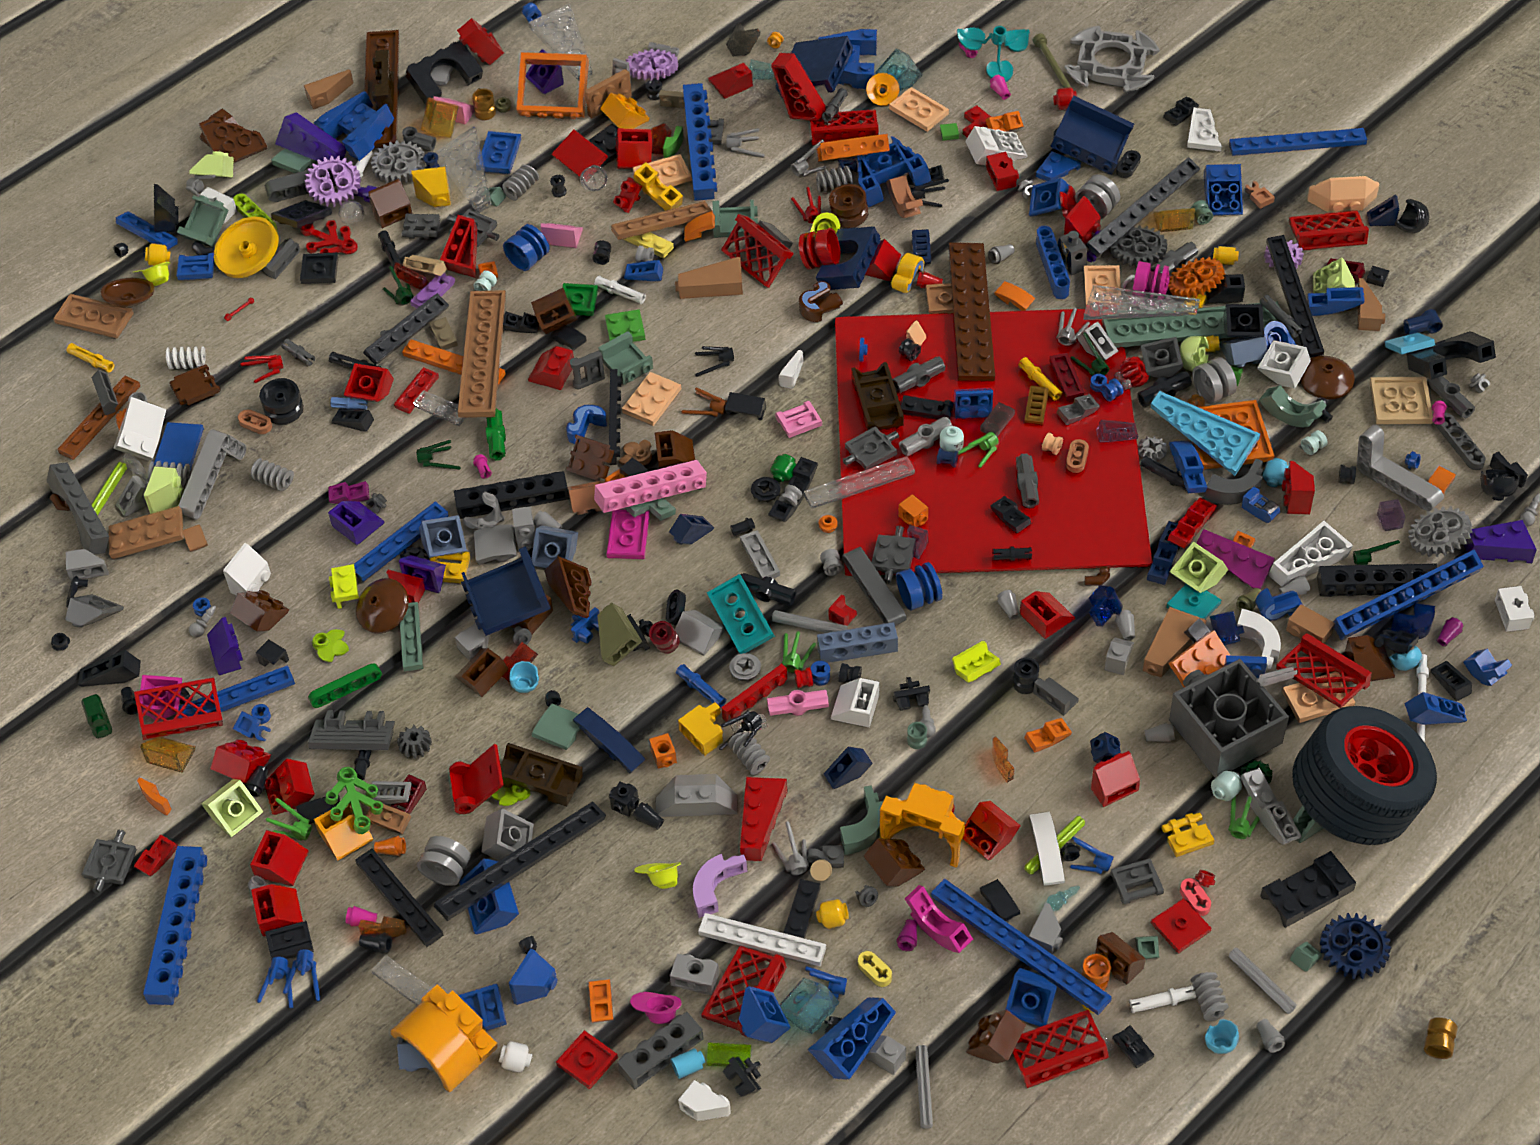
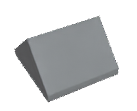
M696 610L682 612L675 631L679 636L680 643L705 656L726 631V628Z

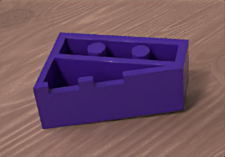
M1523 520L1472 529L1473 532L1470 533L1471 538L1465 539L1466 544H1463L1467 553L1475 550L1480 560L1495 561V559H1507V562L1522 560L1532 564L1537 551Z

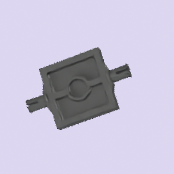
M470 209L461 215L475 220L477 226V247L487 238L495 241L499 239V234L492 232L498 226L496 220ZM449 214L447 220L455 223L457 217Z
M875 426L845 443V448L851 455L844 458L843 463L847 466L856 461L868 471L897 455V449L891 444V441L899 438L898 432L894 431L885 435Z
M899 526L896 527L894 536L878 534L872 564L877 571L885 573L883 580L886 584L887 581L888 584L891 583L893 574L908 568L910 569L916 547V538L902 537L904 531L902 526L900 528Z
M118 829L114 840L96 839L82 872L83 878L96 880L92 889L95 893H101L104 883L123 885L137 851L134 845L122 842L126 834L124 830L120 831Z

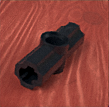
M1187 371L1180 372L1168 379L1161 377L1154 382L1153 386L1138 392L1137 398L1142 407H1147L1151 405L1159 391L1174 397L1176 392L1191 386L1192 380Z
M746 573L741 574L751 594H755L759 600L763 602L773 600L788 606L793 605L796 597L795 589L780 585L775 579L768 576L761 579Z

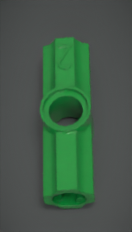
M496 408L495 417H486V438L489 445L490 458L498 461L502 460L506 454L504 443L506 442L502 411Z

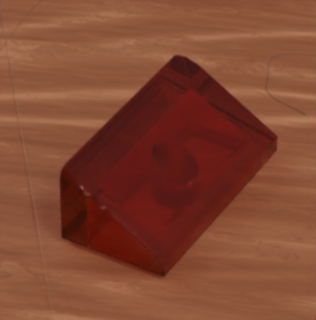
M666 123L651 129L652 154H664L663 147L666 137H671L672 133Z
M395 262L394 271L398 279L419 290H422L429 283L425 276Z

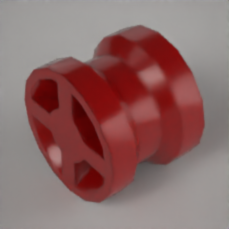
M810 667L801 671L799 669L794 670L797 689H801L803 686L813 687Z

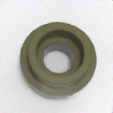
M501 97L495 101V107L499 112L504 113L510 110L512 105L510 99Z

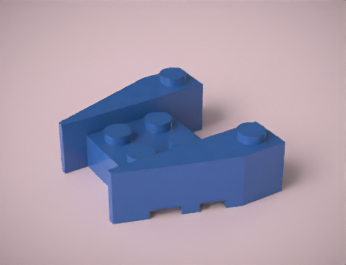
M858 29L818 37V39L848 36L853 46V51L838 84L844 85V83L852 85V88L866 89L869 79L874 76V63H859L860 55H876L877 29Z
M366 91L325 112L313 123L334 139L342 133L346 134L347 137L342 140L350 156L360 161L373 150L375 141L381 139L383 130L391 125L394 117L387 104H384L377 111L372 109L373 104Z
M894 136L891 137L892 143L889 144L890 151L857 155L859 186L866 192L868 207L884 201L880 184L885 183L887 180L908 173L915 186L931 181L929 169L923 157L918 153L915 154L910 147L902 145L901 141Z

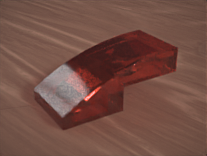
M521 642L511 657L506 656L503 661L509 670L502 677L510 682L509 675L514 664L520 661L532 663L538 656V653L524 642Z

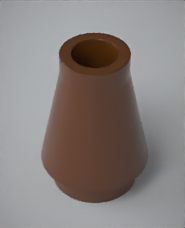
M835 292L834 294L830 293L817 306L821 309L822 314L839 309L843 302L838 293Z

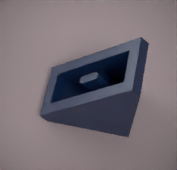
M1393 195L1367 212L1370 226H1396L1395 220L1398 218L1400 209L1397 195Z

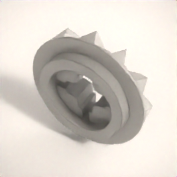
M1146 436L1137 445L1138 454L1142 458L1146 455L1157 461L1162 459L1167 453L1166 443L1162 441V438L1156 439L1155 436L1153 438ZM1149 445L1155 447V451L1152 448H1149Z
M744 653L735 656L731 660L729 669L733 677L738 678L739 681L742 679L748 682L749 679H755L756 675L760 674L761 664L756 656ZM748 664L749 669H746L744 672H742V668H744Z

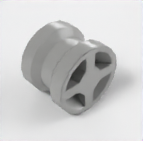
M639 245L635 256L636 262L653 261L654 248L649 247L647 249Z
M787 485L784 489L785 493L781 494L779 501L793 505L795 508L797 500L802 497V492L793 485Z

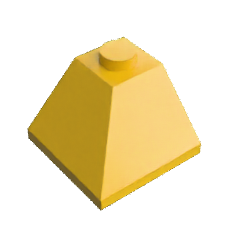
M445 167L411 171L416 198L433 207L451 205Z

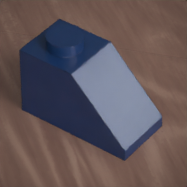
M680 514L669 530V533L679 544H693L713 531L714 527L703 516Z
M847 747L823 774L831 787L837 789L860 778L873 763L864 749Z

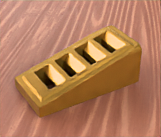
M1030 387L1025 423L1043 425L1048 388Z

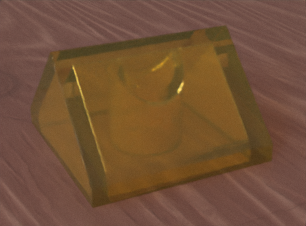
M428 97L421 130L430 134L452 138L459 105Z
M1195 208L1153 212L1157 229L1160 232L1193 229Z
M159 737L142 743L140 748L147 763L183 773L196 746Z

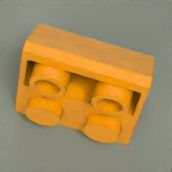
M610 93L600 108L617 127L622 129H634L650 119L645 114L646 110L637 105L636 100L631 97L626 98L620 93Z
M350 803L343 811L342 819L339 821H334L330 818L331 810L314 819L318 833L337 861L373 841L369 831L365 834H358L354 830L355 817Z

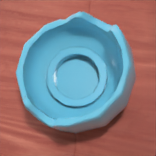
M1414 646V649L1410 650L1407 654L1396 653L1389 658L1396 669L1407 671L1418 665L1422 658V653L1417 646Z
M527 661L515 663L509 675L512 688L519 693H528L535 690L539 681L537 667Z
M1220 1019L1217 1025H1210L1205 1034L1206 1046L1217 1054L1233 1051L1239 1041L1238 1028L1229 1020Z

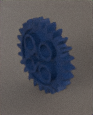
M1347 913L1345 919L1338 915L1337 921L1331 919L1330 925L1326 924L1324 931H1322L1319 945H1321L1320 953H1325L1323 960H1330L1328 967L1336 966V973L1341 970L1344 971V977L1348 973H1351L1353 979H1355L1356 974H1359L1361 979H1364L1365 973L1372 977L1374 971L1380 973L1381 967L1384 968L1386 961L1389 960L1391 946H1388L1390 939L1385 938L1387 931L1380 932L1382 925L1374 926L1375 919L1369 922L1366 921L1367 915H1364L1362 919L1359 918L1358 913L1355 914L1354 918H1351L1350 914ZM1336 942L1342 943L1343 946L1336 944ZM1351 958H1357L1359 961H1354Z

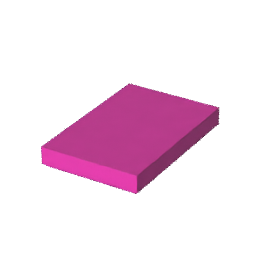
M618 509L612 511L607 558L645 559L650 511L633 517L627 510Z

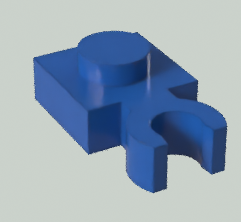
M244 711L241 712L233 727L234 730L249 738H252L255 734V737L260 741H266L261 736L263 730L271 731L269 727L259 726L261 720Z

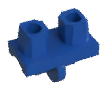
M596 607L589 612L587 619L576 614L572 616L574 622L571 624V632L574 636L572 638L574 642L578 643L581 640L588 644L593 638L591 630L594 628L599 632L597 616L599 610Z

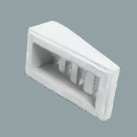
M802 350L797 351L779 374V385L781 387L794 388L803 365Z

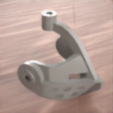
M487 492L482 494L484 503L494 509L482 518L465 517L463 522L467 527L471 529L492 528L498 522L505 520L495 495Z

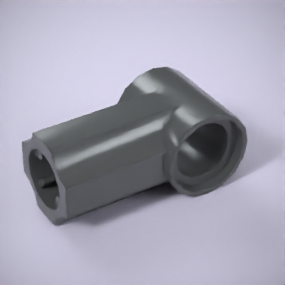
M411 126L403 129L402 134L405 144L411 142L412 145L417 144V147L433 151L435 149L436 137L418 133L417 129Z

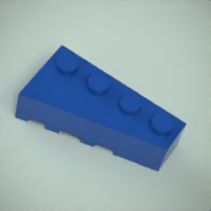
M868 997L807 1050L834 1079L850 1080L896 1011L884 998Z

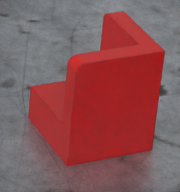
M841 594L828 609L829 621L848 626L857 616V611L845 604L844 595Z

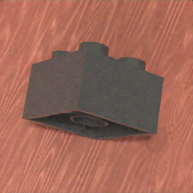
M1241 659L1209 675L1204 674L1201 670H1195L1184 679L1183 684L1185 687L1173 693L1169 721L1215 778L1222 772L1232 771L1283 744L1289 716L1264 686L1262 687L1259 682H1256V677Z

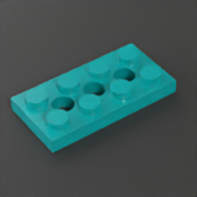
M741 574L707 592L740 654L747 653L775 637ZM731 596H737L734 603H728V599ZM739 611H745V615L742 618H736V614ZM747 626L754 627L752 632L744 633Z

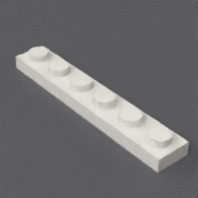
M707 913L704 914L698 931L701 936L774 955L778 954L785 958L816 966H821L826 951V944Z

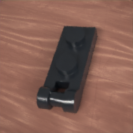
M906 395L903 396L901 409L905 415L936 420L942 417H947L950 420V411L953 410L954 403L950 400L942 402Z

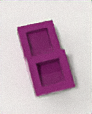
M366 481L351 486L343 482L328 487L329 502L332 504H339L341 501L362 502L369 500V485Z

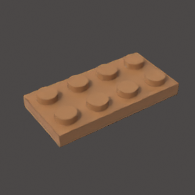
M70 294L53 319L56 324L118 339L134 313L130 308L119 307Z
M180 506L110 525V557L116 559L183 540L182 509Z

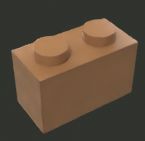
M1300 604L1288 619L1286 631L1300 639L1308 633L1325 644L1333 633L1335 623Z

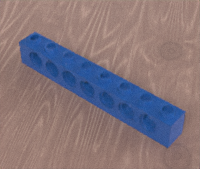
M703 83L683 85L694 201L715 199L714 192H717V182H713V179L716 178L715 168H712V165H715L714 155H710V152H713V144L709 142V139H712L711 129L707 128V126H710V116H706V113H709L708 103L704 101L707 100V90H703Z
M1472 550L1335 618L1333 621L1335 623L1334 629L1340 640H1343L1478 573L1484 565L1475 550Z
M177 846L143 993L148 1004L173 1005L175 997H178V981L183 976L182 963L183 959L187 957V940L191 939V922L195 921V904L199 902V886L203 884L204 879L202 872L203 868L207 866V855L204 854L202 847Z

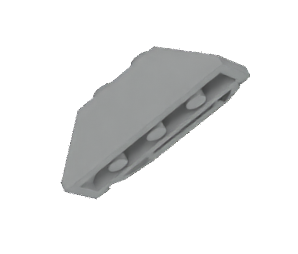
M717 774L675 775L656 797V812L660 817L738 814L737 794Z

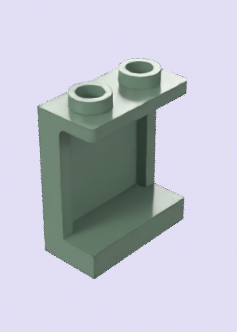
M193 195L192 199L195 200V204L185 228L179 226L177 233L186 239L214 247L229 210L223 206L224 203L218 200L212 202L203 195L199 197Z
M750 200V206L727 208H720L719 201H712L713 213L715 215L714 238L729 237L737 223L735 218L738 214L748 216L758 224V218H754V216H758L754 200ZM740 228L738 231V237L744 236L743 228Z
M629 331L598 347L602 354L603 363L609 370L617 369L618 376H621V383L623 385L653 369L652 357L650 355L645 356L633 343L632 335Z

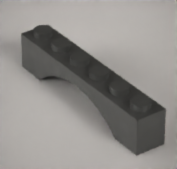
M68 462L50 464L46 481L52 492L60 495L68 504L74 516L83 548L94 555L106 553L109 535Z

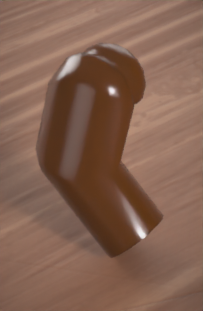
M58 494L50 496V500L57 510L71 511L66 501H62Z
M1103 566L1100 567V572L1096 576H1085V586L1103 585L1110 578V569Z

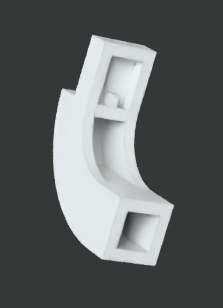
M1242 609L1235 635L1251 639L1259 645L1262 650L1261 657H1267V671V669L1272 668L1273 662H1278L1281 648L1279 633L1275 626L1264 616Z

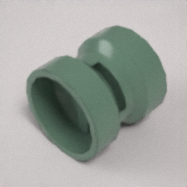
M1204 200L1197 201L1191 206V212L1196 216L1195 218L1200 225L1207 224L1213 219V213L1208 209L1209 207Z
M921 722L911 723L907 728L908 745L913 749L925 747L927 744L926 725Z

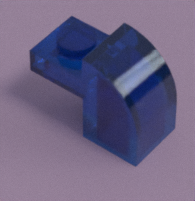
M1099 585L1089 597L1093 605L1089 613L1096 626L1103 627L1113 614L1119 615L1122 612L1123 604L1111 586Z
M1415 603L1412 615L1394 613L1391 630L1397 632L1402 630L1417 634L1419 639L1426 637L1433 624L1435 606Z
M1234 611L1209 616L1212 629L1215 630L1223 645L1241 642L1239 634L1245 632L1243 625L1237 626Z

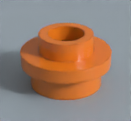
M825 515L819 519V527L823 532L831 533L837 528L838 522L834 516Z

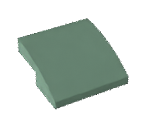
M288 149L280 151L271 159L272 165L292 173L302 172L306 168L312 169V164L318 162Z
M551 704L535 726L532 737L567 750L576 741L577 733L581 730L573 721L578 714Z

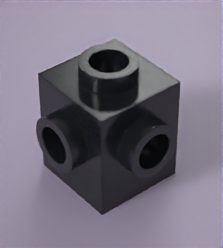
M620 781L609 793L611 809L627 817H630L640 801L638 790L629 783L625 784Z

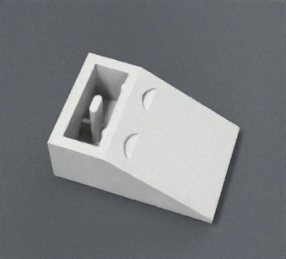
M974 126L965 141L976 164L986 166V156L1006 152L1012 161L1027 158L1024 147L1018 135L1014 132Z

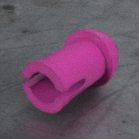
M959 43V47L966 53L968 58L977 56V50H969Z
M1436 401L1432 405V422L1437 425L1443 424L1445 421L1444 414L1447 406L1443 401Z
M482 454L475 456L473 465L477 467L480 477L485 479L484 473L486 478L490 477L492 472L487 464V458Z

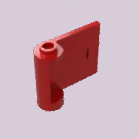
M493 744L471 764L458 761L449 767L456 813H471L503 786L497 744Z

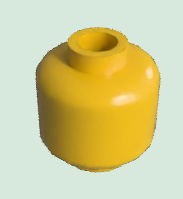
M152 243L149 247H146L145 261L150 266L170 262V252L167 251L166 245Z
M839 899L822 902L819 910L816 911L818 922L822 923L827 929L843 926L846 920L849 919L847 905Z

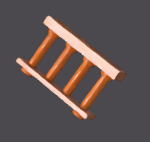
M888 134L820 143V146L817 148L818 162L890 151Z

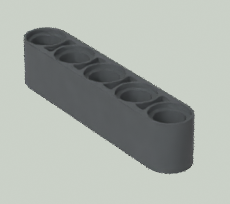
M308 170L267 181L265 183V190L268 199L271 202H279L309 194L305 185V175L309 174ZM328 170L333 187H335L336 183L334 182L331 170Z
M859 546L843 554L842 558L846 567L884 624L894 622L896 626L906 621L907 618L904 610L863 549Z

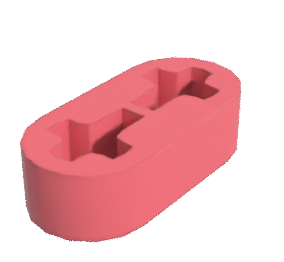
M1187 878L1183 880L1180 887L1181 896L1185 898L1200 916L1207 915L1211 908V900L1195 879ZM1186 886L1194 888L1193 893L1190 889L1186 890ZM1198 901L1201 905L1205 904V908L1197 906Z

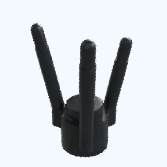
M949 179L911 187V194L915 200L925 199L926 192L945 189V186L928 187L949 182ZM922 200V202H923L924 205H930V206H936V207H942V206H943L942 204H939V203H934V202H929V201H924V200Z
M702 346L703 350L711 351L695 352L696 356L718 355V360L723 363L698 372L695 376L698 377L721 367L730 366V362L734 361L733 348Z
M749 710L721 724L723 728L742 720V728L735 734L745 730L747 732L752 731L743 744L744 747H747L757 731L762 728L760 715L755 711L750 712ZM731 737L719 747V750L728 746Z

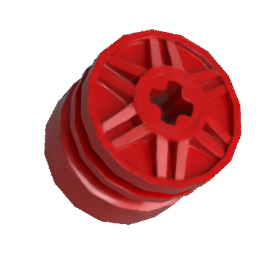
M832 228L817 231V233L812 231L800 235V257L808 270L815 267L820 268L822 264L835 265L839 263L840 245L837 235Z

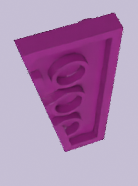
M1203 529L1196 543L1222 560L1229 573L1231 572L1240 581L1253 589L1259 588L1261 590L1275 561L1274 557Z

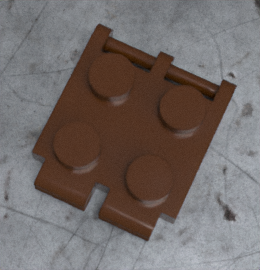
M205 364L175 376L174 380L169 382L180 405L186 403L187 405L193 404L221 391L220 387L214 382V376L209 373L208 365Z
M576 434L573 451L571 450L570 462L565 470L600 481V478L605 479L610 468L605 465V462L611 463L614 450L609 449L610 445Z

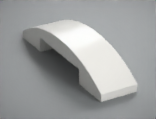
M1050 812L1029 815L1044 886L1065 883L1058 841Z

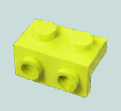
M351 564L331 568L332 576H329L330 587L334 588V591H331L332 602H336L338 609L342 608L341 602L359 599L355 566Z
M985 641L979 642L952 658L956 674L968 683L975 681L978 677L1001 665L1000 659L988 651Z

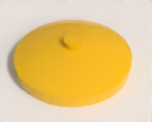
M257 216L247 217L233 223L222 233L214 249L216 266L223 274L231 278H244L259 272L275 255L279 242L277 230L267 219Z

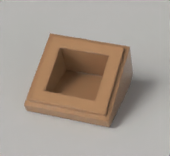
M200 524L183 530V535L190 552L208 546Z

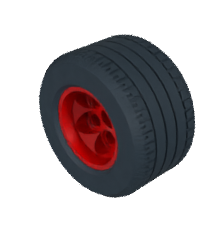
M1366 706L1342 707L1328 714L1299 751L1292 770L1296 794L1312 819L1331 834L1343 840L1363 845L1385 844L1402 835L1432 798L1437 784L1436 766L1422 738L1408 724L1396 716L1383 710Z

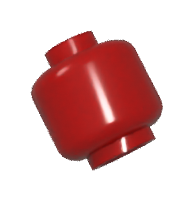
M1071 87L1057 89L1056 95H1053L1054 105H1057L1059 110H1067L1073 95L1077 97V92Z

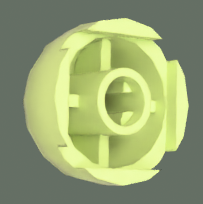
M1190 336L1181 343L1179 347L1183 368L1187 371L1193 372L1196 366L1207 363L1209 355L1205 354V348L1209 349V344L1206 337Z

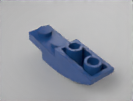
M1188 440L1169 442L1177 471L1181 472L1187 493L1206 492L1207 485L1203 476L1204 467L1195 447Z

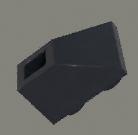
M1243 274L1223 275L1224 279L1220 280L1221 284H1216L1217 288H1211V292L1206 291L1207 303L1243 302L1245 293Z

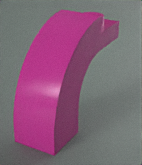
M918 885L905 898V901L912 910L910 915L918 923V926L942 947L960 953L973 940L964 923L951 920L936 907L924 886Z

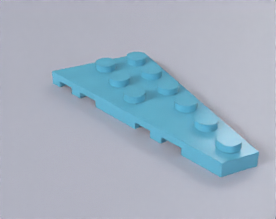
M1161 391L1158 392L1151 403V409L1234 476L1260 439V433Z

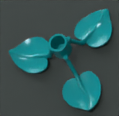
M996 26L993 33H989V36L985 39V33L978 28L957 29L960 43L969 50H980L982 44H986L990 39L993 44L998 45L997 62L991 61L988 63L986 72L990 78L1001 75L1006 82L1012 78V64L1006 60L1000 61L1001 45L1004 43V46H1008L1012 51L1025 50L1028 46L1030 30L1018 29L1007 31L1003 26Z

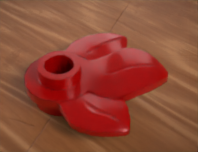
M1069 185L1067 194L1059 192L1064 218L1076 205V193L1071 185Z

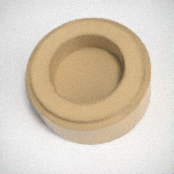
M823 859L815 861L810 868L812 877L817 881L828 879L832 873L831 864Z

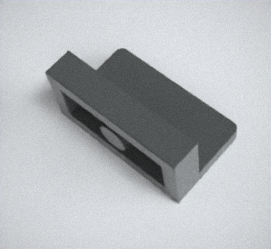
M1039 677L1034 682L1033 694L1063 716L1079 701L1078 697L1050 677L1045 681Z

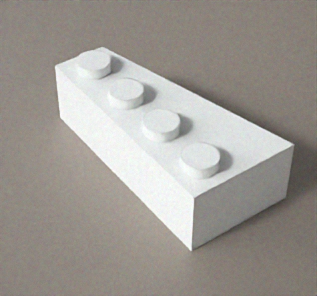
M1323 521L1276 560L1268 576L1283 587L1298 576L1307 577L1317 572L1319 566H1330L1347 558L1353 545L1328 523Z

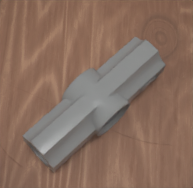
M942 417L930 425H921L918 428V432L899 442L902 453L905 456H910L922 448H931L934 445V441L940 438L941 431L945 427L952 426L951 421L947 417Z

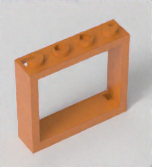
M521 52L516 109L519 115L526 117L534 115L539 118L554 116L557 119L585 117V90H587L589 65L587 55ZM526 65L581 66L578 107L523 105Z

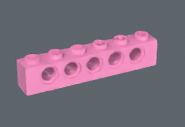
M698 460L597 484L595 485L594 500L603 513L705 488L707 472Z

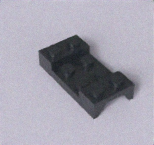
M1329 851L1314 859L1312 865L1282 881L1279 878L1262 887L1260 896L1262 899L1269 900L1280 914L1283 926L1286 928L1354 891L1356 881L1333 852Z

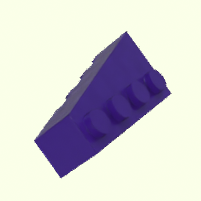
M297 112L284 116L275 142L277 146L316 161L319 159L321 162L324 161V157L330 160L331 156H333L334 160L340 156L342 161L347 152L342 143Z

